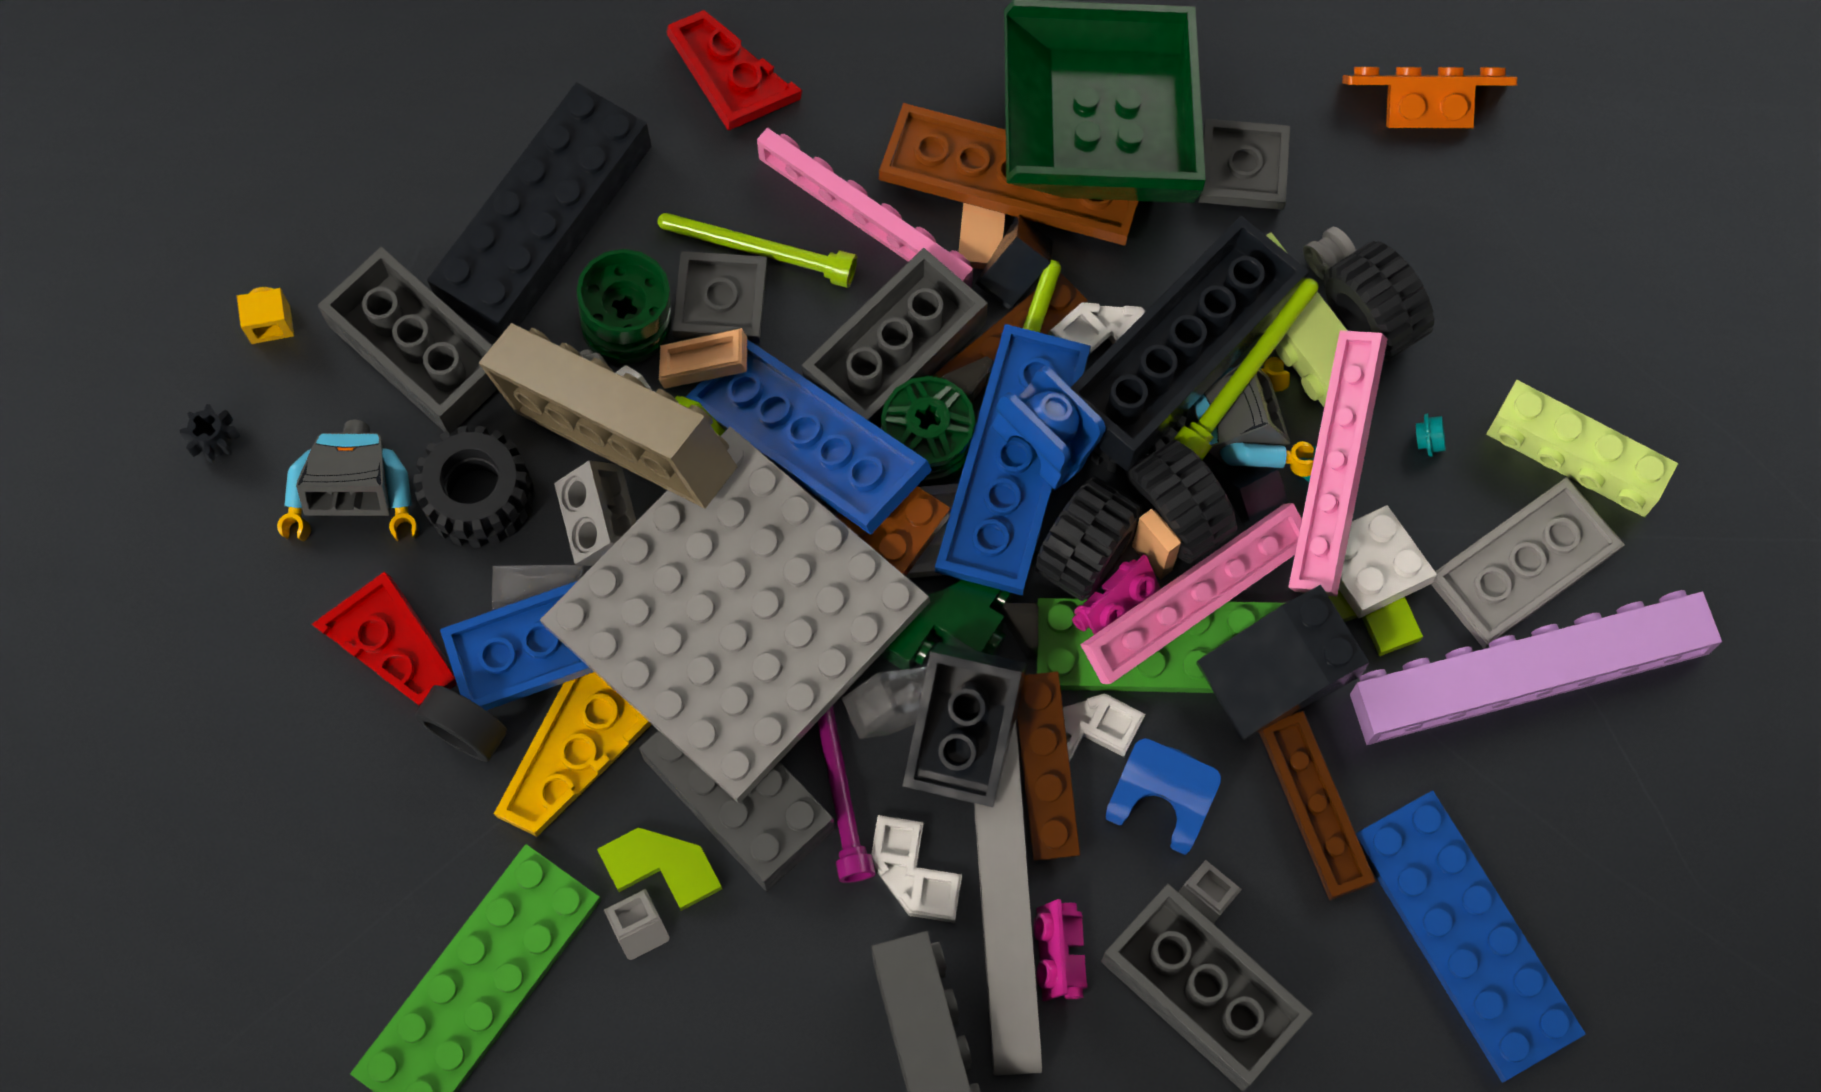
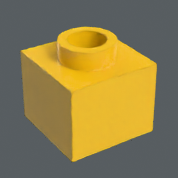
M259 287L251 290L248 294L237 295L240 325L251 344L294 337L290 304L281 288Z

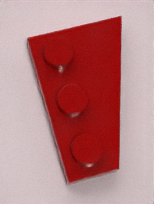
M705 10L668 25L667 36L728 131L801 100L802 89L792 81L790 83L785 82L774 73V66L764 58L759 60L741 46V39Z
M385 571L311 624L419 706L434 685H440L448 689L457 685L452 667L391 575Z

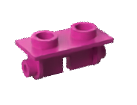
M1143 555L1138 560L1132 559L1130 562H1123L1119 569L1102 585L1105 593L1095 592L1086 602L1079 605L1075 609L1076 615L1072 618V621L1081 631H1086L1090 628L1095 635L1160 590L1161 587L1147 556Z
M1057 899L1036 908L1037 915L1034 920V935L1039 941L1040 962L1037 967V981L1042 988V1001H1049L1063 995L1065 999L1083 998V989L1087 988L1085 955H1069L1068 948L1084 946L1082 912L1077 911V903H1061V899Z

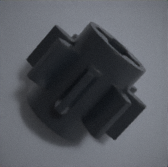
M206 404L205 410L198 411L195 414L192 412L187 413L190 419L187 428L180 429V434L185 440L190 441L186 449L193 457L203 452L208 461L213 463L216 456L223 455L224 453L232 454L230 449L232 439L239 438L240 434L235 427L229 426L233 418L227 410L217 415L211 405ZM211 431L213 434L208 436L206 433Z

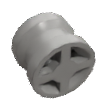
M1334 226L1323 232L1321 240L1318 242L1311 241L1303 248L1307 264L1322 280L1327 269L1356 251L1350 238L1342 230Z

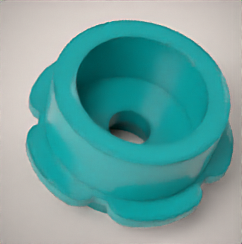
M1429 413L1424 414V422L1416 423L1418 449L1427 448L1428 456L1432 457L1433 452L1446 451L1443 417H1429Z

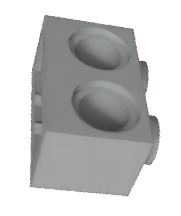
M587 461L554 483L575 565L593 566L637 522L623 468L613 463Z

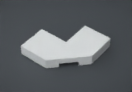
M1082 302L1052 328L1048 335L1091 345V354L1106 339H1109L1114 344L1146 311L1142 307L1135 306L1112 307Z
M1105 693L1088 698L1086 701L1063 707L1069 762L1083 736L1124 757L1145 714Z
M878 815L871 855L875 870L909 916L955 923L962 874L917 868L923 822Z

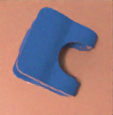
M1046 366L1035 372L1030 384L1020 394L1019 398L1010 392L1000 398L996 408L998 413L992 425V428L1007 443L1014 436H1019L1031 444L1040 459L1041 469L1039 475L1054 490L1058 489L1082 469L1088 456L1105 432V424L1102 418L1051 368Z
M1150 739L1139 740L1133 747L1106 810V820L1119 826L1123 825L1138 801L1150 796L1164 798L1171 803L1177 817L1170 847L1172 850L1186 855L1193 847L1220 786L1221 776L1215 768L1198 761L1182 751L1166 747Z

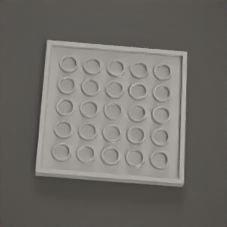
M729 427L721 437L729 444L727 451L736 463L737 468L709 505L704 509L667 490L540 621L544 627L740 804L930 603V599L927 594L732 427Z

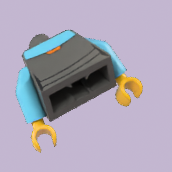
M1271 357L1267 359L1264 363V368L1258 370L1211 433L1214 438L1209 443L1212 446L1209 452L1225 466L1283 468L1285 464H1290L1294 474L1306 477L1311 475L1314 461L1301 460L1300 458H1313V446L1308 442L1302 441L1295 444L1291 451L1286 450L1285 447L1291 442L1275 392L1283 391L1289 387L1290 373L1284 371V363L1280 358ZM1240 364L1237 367L1228 368L1193 404L1197 422Z
M355 419L349 420L344 424L342 433H322L318 435L312 448L300 456L288 469L284 506L289 507L288 513L283 515L277 524L278 531L283 537L289 538L290 527L295 522L299 523L298 539L305 541L309 537L311 527L309 522L301 517L302 509L304 516H389L390 508H394L395 516L390 521L389 526L393 537L399 541L397 527L403 522H408L412 524L413 538H417L419 533L418 525L408 512V506H412L408 472L393 450L384 448L381 435L370 433V427L365 422Z

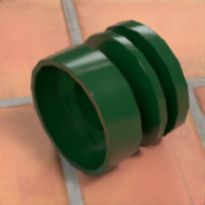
M628 249L608 251L591 260L580 274L576 290L582 334L593 353H599L608 362L620 364L642 362L658 353L660 345H664L668 340L671 328L670 288L664 270L656 260L646 254Z
M932 376L913 378L896 387L885 401L881 416V429L928 461L932 471L917 485L918 487L948 485L960 478L975 430L973 406L963 390L947 379ZM929 421L935 423V425L931 424L927 430L921 428V426H926Z

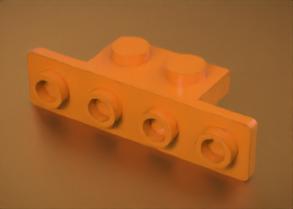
M1354 67V75H1343L1342 83L1347 85H1388L1386 127L1474 128L1476 85L1517 86L1518 77L1506 75L1505 67H1480V75H1464V67H1438V75H1421L1422 67H1396V75H1379L1380 67Z

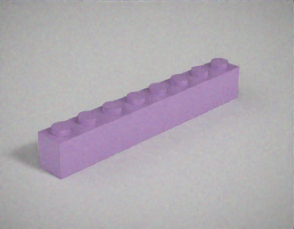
M1679 590L1662 596L1659 599L1660 603L1644 607L1642 601L1633 602L1617 609V614L1604 618L1601 617L1600 613H1592L1576 619L1573 626L1559 629L1557 624L1546 625L1532 631L1531 637L1516 640L1514 635L1504 636L1491 641L1488 644L1489 648L1474 652L1470 646L1462 647L1445 655L1446 659L1430 663L1428 658L1413 660L1403 665L1402 671L1387 674L1385 669L1371 671L1359 678L1360 682L1356 683L1350 693V697L1366 745L1709 655L1722 643L1703 591L1687 595L1685 590Z

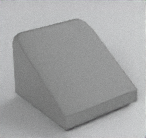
M1205 860L1178 893L1214 924L1242 889Z
M646 889L604 909L612 929L629 960L649 952L670 939Z

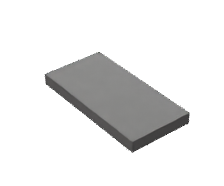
M1566 477L1436 570L1437 576L1431 585L1483 649H1485L1491 641L1509 632L1620 551L1625 544L1569 478Z

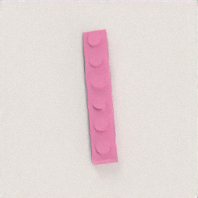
M766 128L757 139L759 159L906 261L909 262L920 250L925 248L970 288L972 287L973 268L962 254L954 250L949 252L938 245L935 238L922 227L914 228L903 221L901 215L892 206L886 203L878 204L868 197L865 189L853 180L846 182L834 173L832 167L826 161L819 157L811 158L802 152L799 145L788 135L781 134L779 136L769 128Z
M1342 330L1339 332L1289 582V588L1294 592L1306 593L1321 585L1328 596L1337 597L1388 340L1383 333Z
M1294 503L1281 505L1080 644L1102 684L1113 683L1294 556L1302 518Z

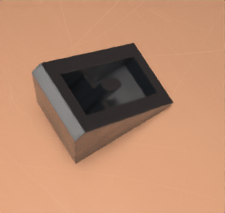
M1017 216L975 284L1006 308H1011L1051 263L1053 241L1023 217Z
M1223 463L1212 467L1211 471L1220 483L1246 529L1281 505L1289 503L1277 468L1225 466Z

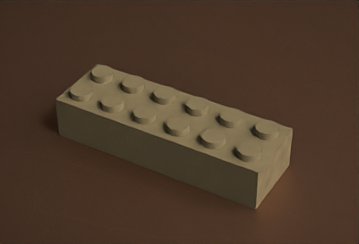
M511 323L479 361V365L517 414L704 509L737 468L736 463L727 451L729 444L720 435L715 433L711 426L713 420L704 410L696 405H691L687 408L679 404L672 395L662 389H657L654 392L646 388L639 379L629 373H625L623 376L618 375L598 358H593L589 361L566 343H561L558 346L535 328H530L527 331Z

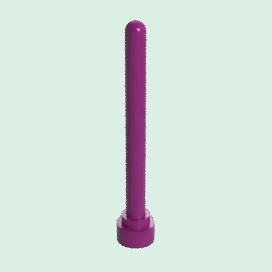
M832 705L817 722L843 849L839 851L840 859L836 861L840 882L851 883L871 878L876 872L872 855L867 854L866 847L860 845Z

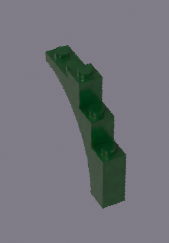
M1037 551L1034 553L1030 569L1037 559L1039 553ZM960 580L943 590L927 594L930 603L880 656L910 674L916 663L923 666L929 659L930 651L936 646V642L932 640L933 638L943 644L995 655L1007 635L1002 632L1004 616L995 611V609L1002 612L1014 593Z

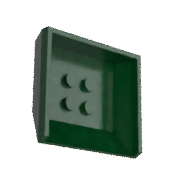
M1012 0L1004 9L1006 183L1063 198L1194 203L1203 191L1206 181L1196 7Z

